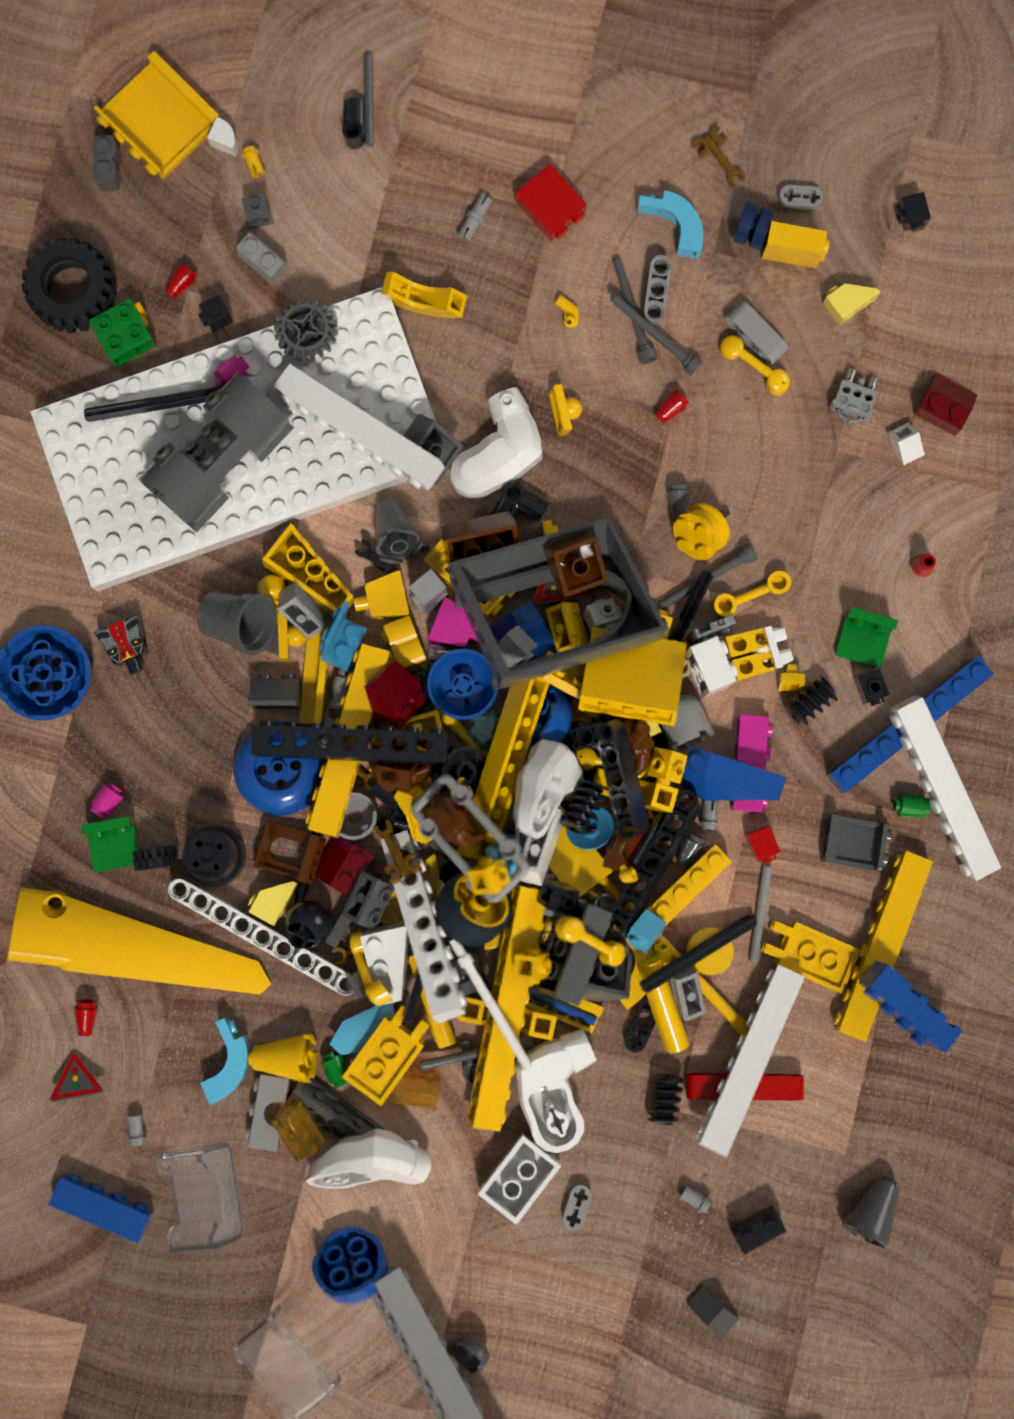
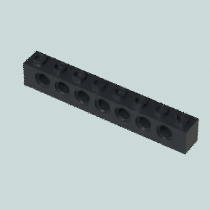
M259 721V725H252L251 755L254 757L448 765L449 735L444 733V729L430 728L429 732H419V728L405 727V731H395V727L381 726L380 730H371V726L356 725V729H346L347 725L332 724V728H322V724L308 723V727H298V723L284 722L283 726H274V722ZM277 733L283 734V742L280 745H273L272 737ZM302 734L307 735V744L297 746V737ZM326 735L331 736L332 744L329 747H321V738ZM353 736L357 739L355 747L346 748L344 746L346 738ZM375 737L380 738V747L375 750L370 749L368 746L369 741ZM399 738L404 739L406 742L405 747L400 751L394 750L393 742ZM423 739L430 742L429 749L424 752L417 749L418 742Z

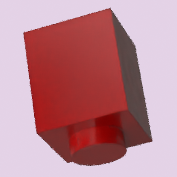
M765 826L745 835L756 862L763 861L766 864L777 859L775 854L781 851L770 826Z

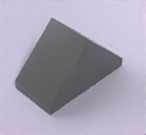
M703 1285L687 1302V1305L710 1329L722 1337L739 1320L733 1312Z

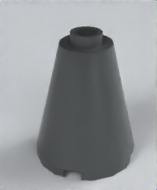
M386 499L381 501L376 507L375 551L379 558L389 564L403 563V559L410 557L411 560L416 557L423 545L421 535L396 500Z
M884 1176L883 1179L877 1178L845 1217L842 1227L856 1237L857 1235L863 1237L864 1241L874 1246L886 1248L900 1191L896 1186L897 1182L887 1176Z

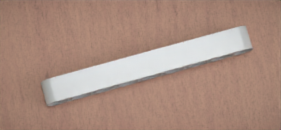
M175 879L170 883L168 892L174 900L344 996L351 995L349 991L341 987V980L350 976L351 972L310 949L294 948L289 943L286 935L187 879ZM179 883H183L187 889L183 896H179L176 893V886ZM201 894L207 898V905L204 908H200L196 904V899ZM221 906L228 910V916L224 920L219 919L217 916V910ZM241 918L246 919L249 923V927L245 932L240 931L237 927V923ZM261 930H266L270 935L269 941L265 944L261 943L258 939V934ZM281 942H287L290 945L291 950L288 955H282L279 952ZM302 954H308L311 957V965L309 967H303L300 964L299 958ZM322 966H329L332 969L331 978L325 979L320 975Z

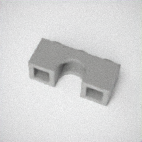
M432 569L409 586L411 594L408 596L412 605L419 613L424 611L428 615L443 602L444 597L449 598L446 592L447 587Z
M264 1072L260 1074V1078L256 1077L254 1092H257L256 1102L252 1101L249 1114L253 1116L252 1126L248 1125L245 1140L249 1141V1148L274 1152L280 1149L284 1125L274 1123L268 1118L267 1107L273 1102H287L291 1079Z

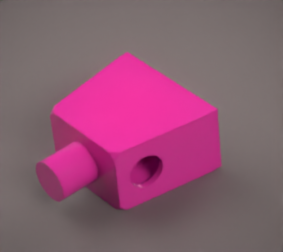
M444 597L428 641L460 649H466L470 640L478 643L463 608L456 609L454 602Z

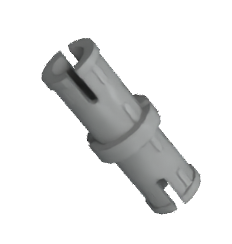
M484 194L479 195L472 210L467 212V219L457 233L461 239L465 235L464 240L467 242L471 241L478 225H482L483 217L493 203L489 197L484 202L486 196Z

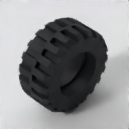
M64 237L57 238V243L52 244L51 241L44 243L45 248L42 250L37 248L33 252L35 257L33 259L28 258L25 263L28 270H23L22 278L25 282L21 284L22 291L25 294L24 298L31 307V310L48 327L52 326L60 332L65 329L68 333H75L78 328L81 332L89 330L88 326L91 325L90 319L107 311L108 306H114L115 299L113 295L117 294L114 273L97 248H93L86 241L80 243L78 238L72 237L69 239V242ZM68 268L84 269L89 274L90 283L86 293L79 300L73 303L61 304L51 299L50 285L58 273Z

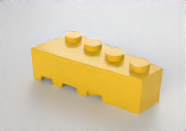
M290 523L262 559L263 566L274 575L283 578L288 585L296 582L329 615L333 616L336 608H342L344 602L349 603V610L353 604L352 594L336 575L330 571L321 557L314 552L310 544L298 533L294 525Z

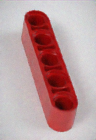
M687 1073L686 1099L717 1100L720 1095L716 1092L721 1079H727L729 1073ZM763 1074L752 1100L802 1101L804 1100V1075Z

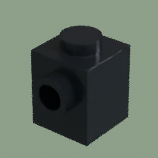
M921 192L901 197L897 204L898 223L902 224L904 231L911 230L912 232L923 230L931 219L925 193Z
M220 295L199 304L202 312L198 315L204 327L209 325L213 333L234 323Z
M880 668L853 678L863 705L870 703L871 707L885 702L883 697L890 695Z
M544 879L537 902L550 911L573 914L580 891L568 883Z

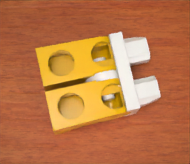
M772 626L727 636L722 639L728 649V654H726L728 660L752 653V655L729 662H733L738 676L735 677L737 680L735 683L779 670L783 665L793 661L790 648L779 651L777 647V642L787 640L784 627L772 628Z

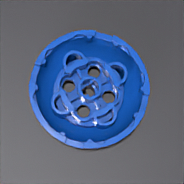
M33 626L16 633L0 651V697L15 713L32 720L48 721L69 714L83 701L91 683V663L85 648L73 635L54 626ZM56 657L62 659L60 667L53 665V660ZM33 658H36L39 664L31 668L29 663ZM49 671V675L44 679V672ZM56 681H62L63 683L59 691L54 689ZM38 682V691H31V683Z
M274 721V726H283V723L287 721ZM251 731L240 743L233 762L234 781L245 801L255 809L275 816L295 814L315 802L313 801L314 791L316 787L321 786L323 779L319 777L322 765L327 764V760L254 757L251 755ZM275 734L272 737V744L280 745L284 740L283 734ZM305 734L299 735L296 739L297 746H304L308 742V736ZM298 760L301 767L299 770L294 771L291 768V763ZM276 764L283 765V769L281 772L275 771ZM260 765L267 767L265 775L258 773L257 769ZM280 779L286 782V787L282 790L276 786L277 781Z

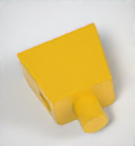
M400 570L364 584L366 595L353 598L356 612L370 609L372 619L411 617Z

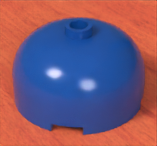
M549 684L527 753H530L531 748L542 739L562 743L568 735L567 730L571 728L573 718L571 703L560 689Z
M359 1227L343 1228L323 1240L324 1244L317 1255H314L312 1262L314 1279L323 1293L331 1300L341 1304H358L374 1296L378 1292L374 1283L388 1271L387 1255L379 1239L373 1233L360 1230Z

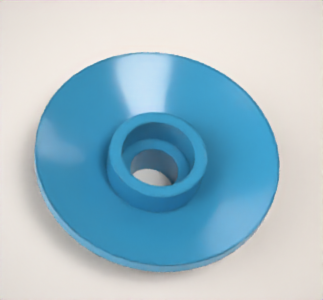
M601 807L599 811L592 810L597 816L595 819L587 818L592 822L591 827L583 826L587 831L595 829V832L582 835L566 829L568 839L574 846L583 850H594L604 846L610 840L614 830V822L609 812Z

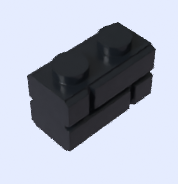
M772 1205L742 1221L741 1225L737 1224L730 1228L744 1255L787 1232Z

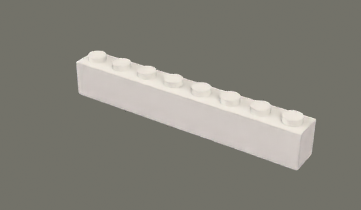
M291 364L287 366L273 386L279 393L277 397L287 405L293 403L297 406L295 409L305 417L310 414L315 418L314 422L322 428L326 429L328 426L333 429L332 433L339 439L344 441L347 438L352 442L351 446L359 452L363 453L365 450L370 453L369 457L376 463L381 465L384 462L389 465L388 469L396 476H406L409 478L407 482L416 489L423 487L429 491L445 468L438 458Z
M914 695L889 708L892 713L890 716L891 722L896 729L899 728L902 735L900 741L912 756L910 762L913 768L920 773L922 778L920 784L932 799L930 805L933 811L940 816L942 821L940 822V827L951 840L950 848L961 861L959 867L963 875L978 881L1001 868L1000 863L923 697Z
M777 965L774 970L770 968L765 982L768 983L765 992L762 990L759 992L755 1004L759 1005L756 1013L751 1012L747 1019L746 1026L749 1027L746 1035L741 1034L737 1042L738 1054L736 1058H730L726 1070L730 1071L727 1079H721L716 1090L720 1095L716 1103L712 1101L706 1115L710 1116L706 1125H701L696 1137L700 1139L698 1145L723 1157H727L804 981V976L780 965Z

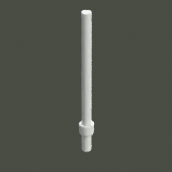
M455 940L450 941V945L459 958L457 961L460 967L466 970L524 1070L533 1066L476 970L473 964L475 961L470 953H466L462 944Z

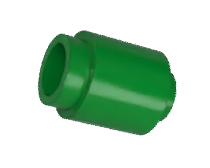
M899 793L898 797H895L893 800V811L896 812L898 817L921 819L929 815L930 799L924 798L923 795Z
M336 1050L323 1055L324 1060L320 1064L329 1083L333 1084L335 1088L347 1084L348 1082L342 1078L349 1068L344 1056L337 1053Z

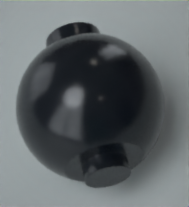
M306 900L295 904L288 911L285 918V932L289 943L294 948H316L325 943L331 935L333 928L332 916L323 904Z

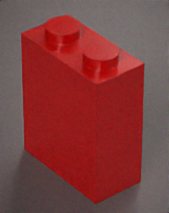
M551 164L547 165L515 192V202L551 242L556 237L558 239L562 238L568 232L570 225L573 223L578 224L586 216L587 204Z

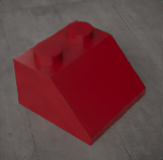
M936 373L914 415L956 436L968 419L977 394Z
M391 659L364 686L376 724L379 726H392L400 730L426 703L421 683L395 659Z
M341 836L339 838L332 837L321 856L315 877L350 897L361 872H368L376 856Z

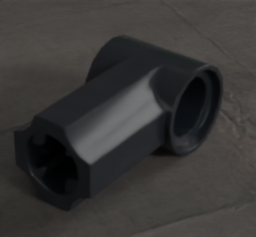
M349 97L347 100H344L342 133L345 144L350 149H359L365 142L364 100L357 97ZM352 132H357V133H359V134H358L357 136H355V137H350V136H349V134L352 133Z

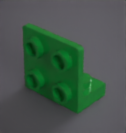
M131 299L116 305L89 321L115 368L157 347Z
M851 607L846 613L835 655L840 658L881 668L890 634L896 629L898 620Z
M123 817L81 825L82 835L88 836L94 872L134 866L132 852L139 850L134 817Z

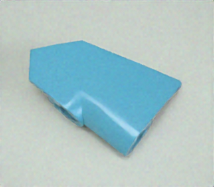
M394 1004L374 1006L344 1020L330 1045L340 1055L360 1052L385 1017L388 1018L389 1015L392 1018L395 1016Z

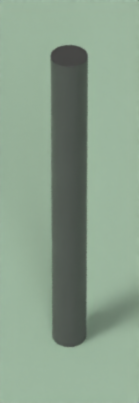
M367 53L363 55L365 146H374L373 55Z

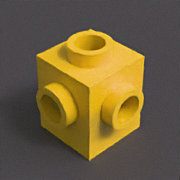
M654 747L647 775L657 778L656 782L670 786V782L680 784L687 756L672 750Z
M486 857L478 861L479 865L466 871L474 895L487 893L488 895L499 893L503 890V886L511 882L503 859L493 860L492 857Z
M528 947L526 951L514 954V979L525 980L527 984H539L540 980L549 977L551 971L549 953L540 952V948Z

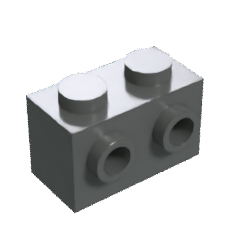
M362 871L341 915L356 924L376 930L395 890L394 885Z

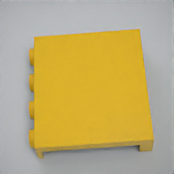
M153 51L148 56L150 63L101 110L97 106L94 109L98 115L96 117L97 121L105 129L109 127L113 131V137L121 145L125 142L130 147L128 149L129 153L137 161L141 158L146 163L144 167L153 177L157 174L163 180L208 137L216 117H220L210 105Z
M592 627L590 642L600 638L610 630ZM661 639L660 641L586 663L578 710L674 726L679 707L687 643Z

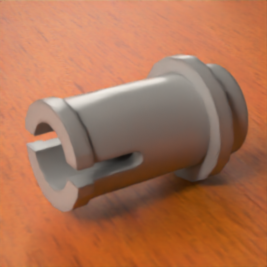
M703 801L702 822H700L702 830L716 831V826H719V823H716L717 801Z
M142 1115L126 1117L129 1132L127 1142H130V1146L143 1145L146 1136L143 1135Z
M688 1185L679 1198L698 1209V1213H706L712 1203L708 1199V1195L705 1197Z

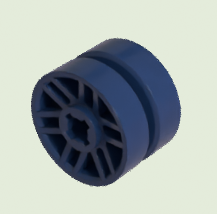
M747 200L733 241L744 245L750 236L749 247L761 250L775 209L764 205L760 213L757 214L758 203Z

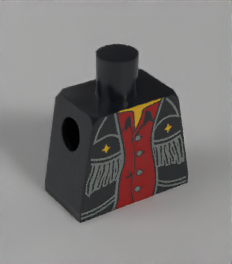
M133 615L95 631L96 637L114 665L122 666L126 664L130 675L143 671L139 658L148 655L149 651L141 617Z

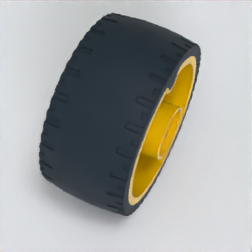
M462 871L444 885L435 901L436 918L443 931L456 942L472 947L482 946L497 937L510 921L513 911L509 893L496 903L489 902L482 894L474 895L469 890L467 877Z

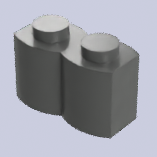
M112 135L95 136L92 144L93 154L96 158L92 168L93 177L101 191H118L121 184V175L118 170L121 161L120 149Z

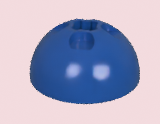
M456 649L442 655L431 667L427 680L428 694L434 706L444 715L459 720L472 719L486 712L493 704L498 690H493L491 687L492 671L485 656L469 649Z

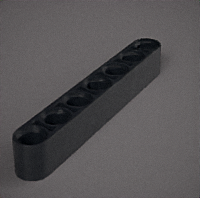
M684 790L678 794L672 813H667L635 869L638 880L627 883L613 907L610 926L607 930L612 939L623 941L627 938L631 927L639 919L700 812L701 805L693 791ZM694 800V804L690 808L683 807L685 801ZM674 821H683L679 828H671ZM668 840L671 842L667 849L659 848L663 841ZM650 862H659V865L656 869H648V865ZM647 882L644 890H636L638 883ZM627 903H635V907L632 911H624V907ZM617 923H622V930L618 933H613V926Z

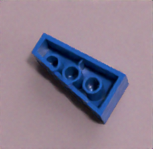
M875 961L858 982L865 989L863 993L871 1000L877 1001L882 1012L888 1016L892 1015L896 1019L894 1023L903 1031H908L911 1034L909 1038L919 1046L926 1045L946 1053L963 1031L959 1026L947 1023L945 1021L947 1016L942 1011L927 1004L929 1000L914 989L909 990L912 985L888 964Z

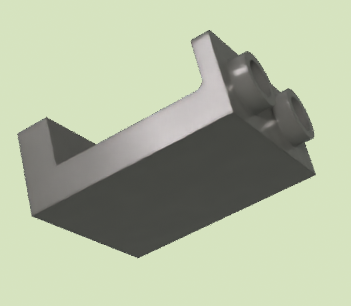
M834 814L828 815L821 862L882 871V868L886 867L888 861V853H885L886 843H890L892 831L888 829L889 824L842 817Z

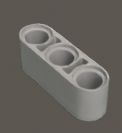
M664 255L655 256L651 261L644 302L643 317L655 327L662 323L665 315L671 273V261ZM656 265H662L665 267L666 271L659 273L654 269V267ZM658 287L663 293L661 295H654L651 289ZM650 310H656L659 312L660 316L657 318H652L649 316L648 312Z
M745 301L740 302L725 316L729 326L766 364L773 365L789 350L786 342Z

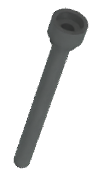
M615 257L613 265L625 302L638 312L620 257ZM631 319L640 346L638 349L639 353L637 354L640 364L654 362L658 359L655 348L649 345L645 331Z
M617 294L611 296V302L683 363L684 371L690 376L703 362L697 356L687 355Z
M749 543L740 547V551L737 552L738 555L711 570L709 573L713 575L712 581L741 563L746 564L748 562L750 564L757 560L758 556ZM698 579L658 602L659 610L663 611L690 595Z
M520 1033V1045L523 1050L527 1052L534 1048L532 1036ZM480 1048L422 1060L419 1063V1068L427 1070L476 1059L479 1057Z

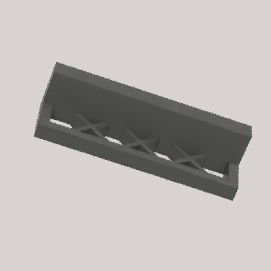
M309 1078L312 1081L311 1083L299 1082L285 1103V1106L337 1142L345 1137L363 1135L373 1129H385L313 1078ZM295 1097L302 1101L305 1106H301L298 1103H296L294 1101ZM315 1113L324 1116L325 1120L318 1118ZM335 1127H340L344 1130L345 1134L338 1132Z

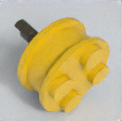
M706 503L692 505L686 513L676 518L673 525V534L678 549L697 560L710 559L717 550L722 549L729 541L730 530L725 518L730 514V511H718L715 507Z

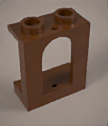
M267 821L260 832L261 842L253 855V867L287 876L300 882L313 884L327 838ZM278 838H286L306 844L307 849L301 868L275 860L270 852L272 843Z

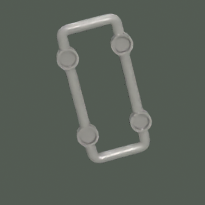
M441 775L412 806V814L420 823L419 831L423 837L435 840L467 877V886L473 892L466 872L471 869L470 865L444 838L433 820L427 818L421 811L446 784L452 790L451 798L453 802L458 805L464 804L499 843L501 856L508 860L513 859L519 866V869L510 877L511 882L503 886L501 892L493 895H488V893L482 894L489 902H499L528 873L529 864L521 854V845L515 839H507L472 799L473 793L469 786L459 785L450 775Z

